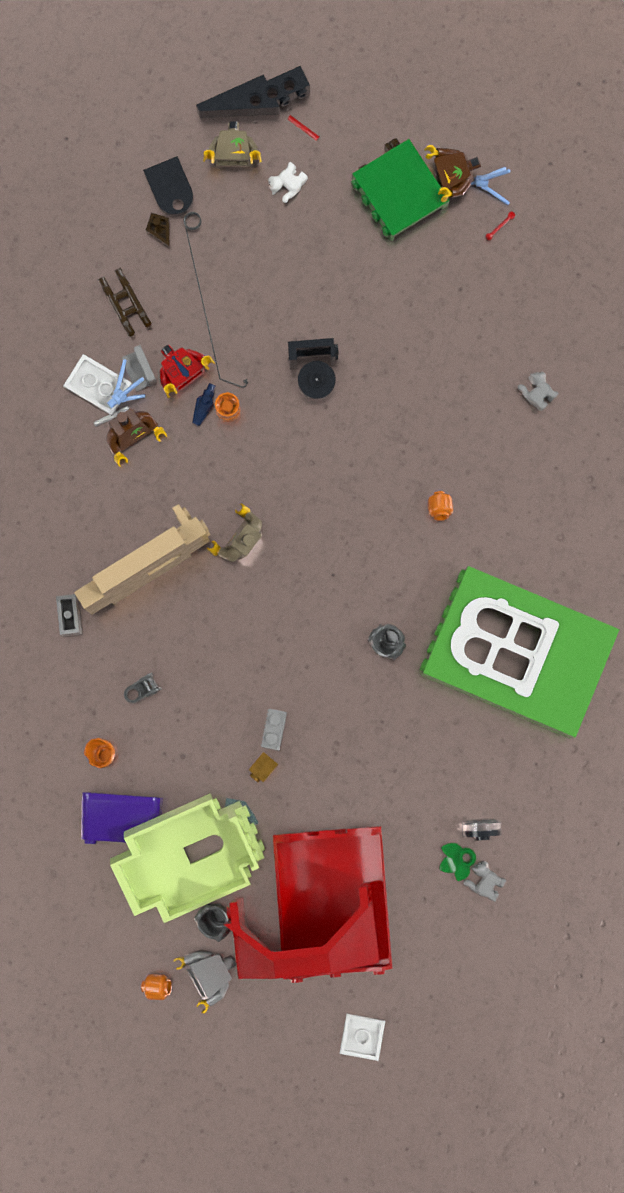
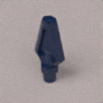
M209 383L207 389H204L203 395L196 399L192 420L194 425L200 426L214 406L212 399L216 387L214 384Z

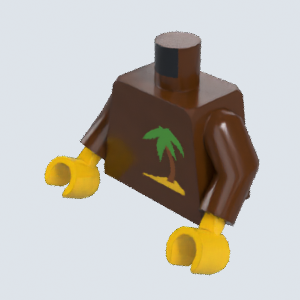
M428 145L424 150L430 151L431 154H426L425 158L431 159L433 156L436 157L434 162L443 185L438 195H445L441 198V201L446 202L448 197L454 198L464 195L474 181L472 171L481 167L478 156L468 160L465 153L459 150L435 148L433 145Z
M130 408L125 412L118 413L117 417L109 422L110 429L106 436V441L112 454H115L114 461L121 467L120 460L124 459L128 463V459L120 451H123L151 433V430H154V435L159 442H161L159 434H164L166 437L167 434L164 428L158 427V423L148 412H136Z

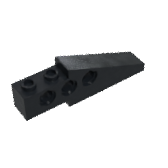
M301 65L269 80H266L263 74L196 104L197 113L200 118L280 114L279 106H286L296 98L302 99L310 93V84ZM292 86L293 89L286 90L285 87ZM272 93L277 95L275 98L268 97ZM253 101L260 102V104L257 106H254L251 103Z

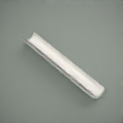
M126 406L115 411L113 416L109 414L93 423L97 427L116 418L118 413L125 412L129 408Z

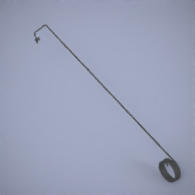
M189 212L185 215L183 221L196 273L187 229H198L202 221L198 213ZM194 214L200 218L199 224L196 227H188L186 225L187 222L185 223V220L189 215ZM196 273L197 283H198V287H199V291H200V295H201V300H202V304H203V309H204L205 318H206V322H207V326H208V331H209V335H210V340H211V344H212V349H213V353H214V357H215V362H216V366H217V371H218L219 379H220V380H223V381H225V382L234 384V385H236V386L242 387V388H243V387H246L247 384H248V381H247L248 379L243 380V382L246 384L245 386H240V385H237V384H235V383H232V382H229V381H227V380H224V379H221V378H220V373H219V369H218V365H217V361H216L215 351H214V347H213V343H212V338H211V334H210V330H209V325H208L207 316H206V312H205V307H204V303H203V299H202V294H201V290H200V285H199V281H198V276H197V273Z

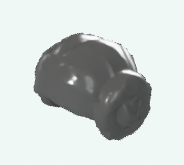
M379 624L368 637V641L376 653L383 658H390L393 661L406 648L403 632L392 624Z
M206 904L200 908L194 917L199 931L209 939L220 942L231 931L224 925L231 919H228L227 910L220 904Z

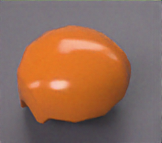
M94 738L86 744L84 755L88 758L90 765L96 768H105L114 761L115 749L110 741L103 738Z

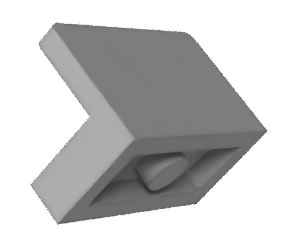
M141 345L134 347L135 352L122 357V361L124 359L127 360L125 368L132 384L141 377L144 378V381L135 387L137 392L157 383Z

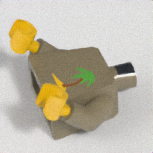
M236 121L228 122V130L220 131L219 136L213 139L203 155V162L210 159L211 163H214L215 158L216 166H251L254 160H259V163L262 162L261 153L252 137L247 136L246 131H239V122Z
M240 503L242 509L240 511L235 509V512L242 518H245V520L224 548H221L216 541H211L214 546L212 548L207 547L212 555H219L224 559L234 562L237 559L246 557L261 538L262 521L242 503Z

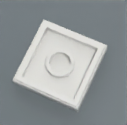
M346 1013L340 1054L379 1061L385 1020Z

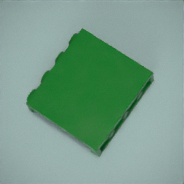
M407 139L352 173L351 184L356 191L359 190L362 195V202L366 207H370L373 219L376 222L379 221L382 226V233L386 238L389 237L391 241L394 240L396 235L436 210L446 208L450 201L449 199L446 202L441 201V198L445 195H438L441 187L410 139Z

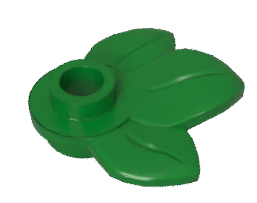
M449 843L442 846L441 849L446 857L442 860L439 869L445 873H455L457 881L466 879L470 874V867L476 862L475 852L470 848H462L457 843ZM464 854H469L470 859L468 861L463 860Z

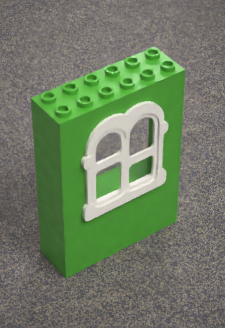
M467 566L465 570L462 569L456 580L459 585L454 587L449 597V600L452 602L450 605L447 604L441 616L445 619L443 623L440 622L435 630L434 635L437 638L435 641L432 640L428 647L427 653H429L428 659H423L420 666L421 676L569 739L576 738L620 629L470 566ZM492 608L513 618L506 638L497 637L479 628L476 619L482 609ZM521 622H526L542 630L534 651L514 643V638ZM477 637L492 644L484 664L476 663L465 655L464 647L469 639ZM500 648L508 649L530 660L522 680L514 679L492 668Z

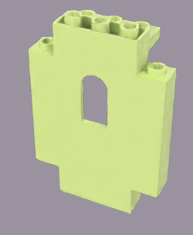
M210 793L124 831V839L129 850L110 858V866L134 916L157 907L163 922L166 923L251 885L249 878L252 875L248 865H250L252 871L258 869V861L264 859L263 851L266 849L262 840H257L255 836L258 831L254 822L250 824L247 818L250 817V813L246 805L242 807L241 802L238 801L221 809L217 798L213 799ZM211 835H218L222 838L223 846L219 851L190 863L184 847Z

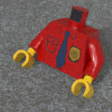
M170 345L162 348L161 353L166 359L161 362L162 368L159 373L160 383L167 398H170L169 393L175 392L177 394V392L205 372L204 367L206 370H209L208 364H215L214 360L209 355L205 356L192 349L185 350L181 347L174 351Z

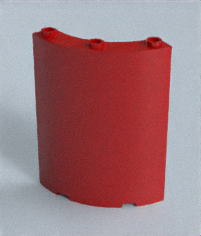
M381 826L347 829V833L346 829L273 835L281 951L325 945L359 909V886L364 882H371L380 962L332 973L283 979H291V983L303 982L304 978L330 975V978L341 977V973L372 971L373 975L385 974V970L392 969Z

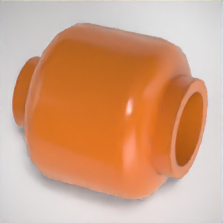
M444 491L435 492L428 499L429 515L437 521L447 520L453 513L452 497L449 494H445Z
M149 974L142 981L141 991L149 1000H164L171 994V980L164 974Z

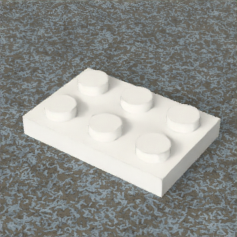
M83 354L63 385L64 388L111 416L114 415L119 406L116 404L113 408H110L107 404L112 399L111 396L114 394L119 375ZM123 378L120 389L124 391L132 383Z

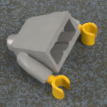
M196 951L186 955L184 958H175L174 961L180 960L182 962L181 967L176 969L186 968L202 998L196 1007L204 1004L206 1008L201 1013H206L209 1005L213 1006L225 996L229 987L228 982L232 979L228 971L236 966L235 961L231 956L222 960L219 954L213 955L211 952Z

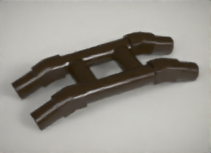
M120 267L114 271L123 290L114 294L104 276L99 278L98 281L125 331L131 337L135 334V331L127 316L137 312L146 328L150 327L152 323ZM128 296L132 306L122 310L118 300Z

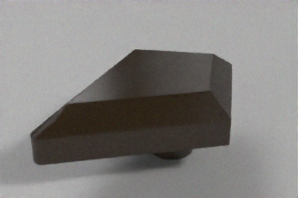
M151 213L146 232L165 245L170 246L169 218Z

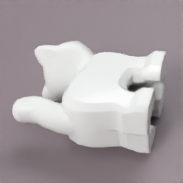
M291 162L288 163L287 168L279 176H271L268 179L272 195L278 192L282 186L288 190V193L282 198L284 203H287L289 199L295 196L308 179V176L302 171L299 176H295L294 174L297 172L295 170L296 166Z

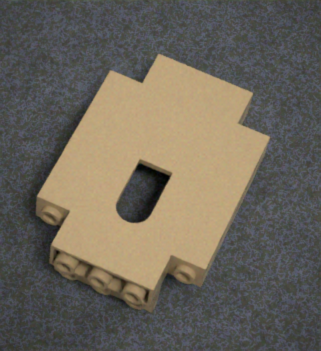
M179 504L172 509L177 515L181 526L177 529L173 526L92 577L93 581L74 592L83 608L93 615L110 603L116 604L190 558L192 552L210 542L208 538L210 533L202 519L199 521L197 517L192 519L185 507L181 508Z

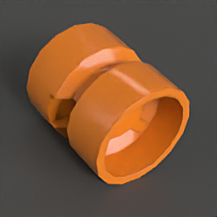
M222 393L215 400V409L219 419L224 422H232L238 418L241 410L239 400L233 393Z

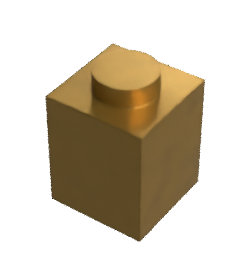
M263 752L250 767L249 771L252 773L249 776L258 783L260 780L265 782L279 764Z

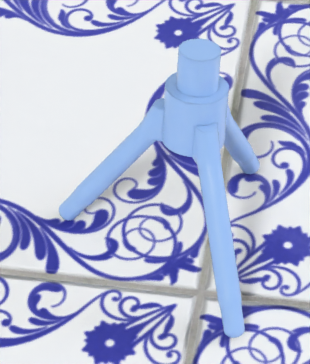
M503 167L491 173L474 177L471 185L481 187V189L488 191L505 204H510L508 200L488 187L489 179L511 172L510 169L506 170V167Z
M126 359L122 362L117 385L113 392L114 394L111 396L112 399L107 402L110 408L126 401L145 398V394L126 396V394L144 381L143 377L126 390L122 391L120 389L126 367Z

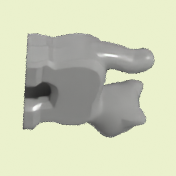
M534 372L528 378L536 388L529 392L524 385L520 384L518 389L522 391L523 396L531 405L537 407L539 411H543L548 405L544 402V398L552 402L559 393L553 391L550 385L546 383V374L544 372Z
M486 861L476 863L471 869L482 879L477 885L471 880H465L464 885L468 886L478 895L487 897L495 902L499 893L498 891H493L495 885L502 888L506 879L500 878L490 871Z

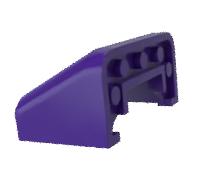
M82 792L81 839L85 840V844H96V841L126 843L124 831L162 815L163 798Z

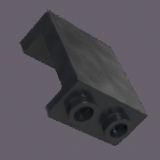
M334 338L288 341L290 369H297V358L326 355L330 356L331 366H334L335 360H338L339 355L338 343L334 344Z

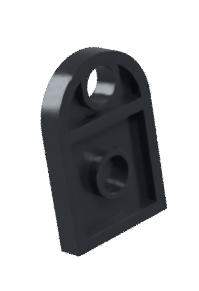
M178 156L143 170L157 205L163 213L177 217L184 215L190 210L194 201L193 191ZM175 202H182L184 204L180 210L174 209L173 205Z

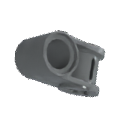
M151 672L127 687L124 691L125 700L130 704H137L162 690L161 686L158 687L155 682L154 674ZM131 690L138 692V697L135 700L128 699V693Z

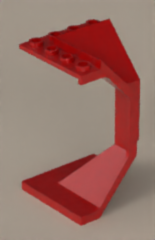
M364 882L358 888L359 909L325 945L318 947L271 951L247 928L244 898L239 897L230 902L227 907V917L231 920L224 925L233 931L238 979L288 978L332 973L379 963L380 955L371 882Z

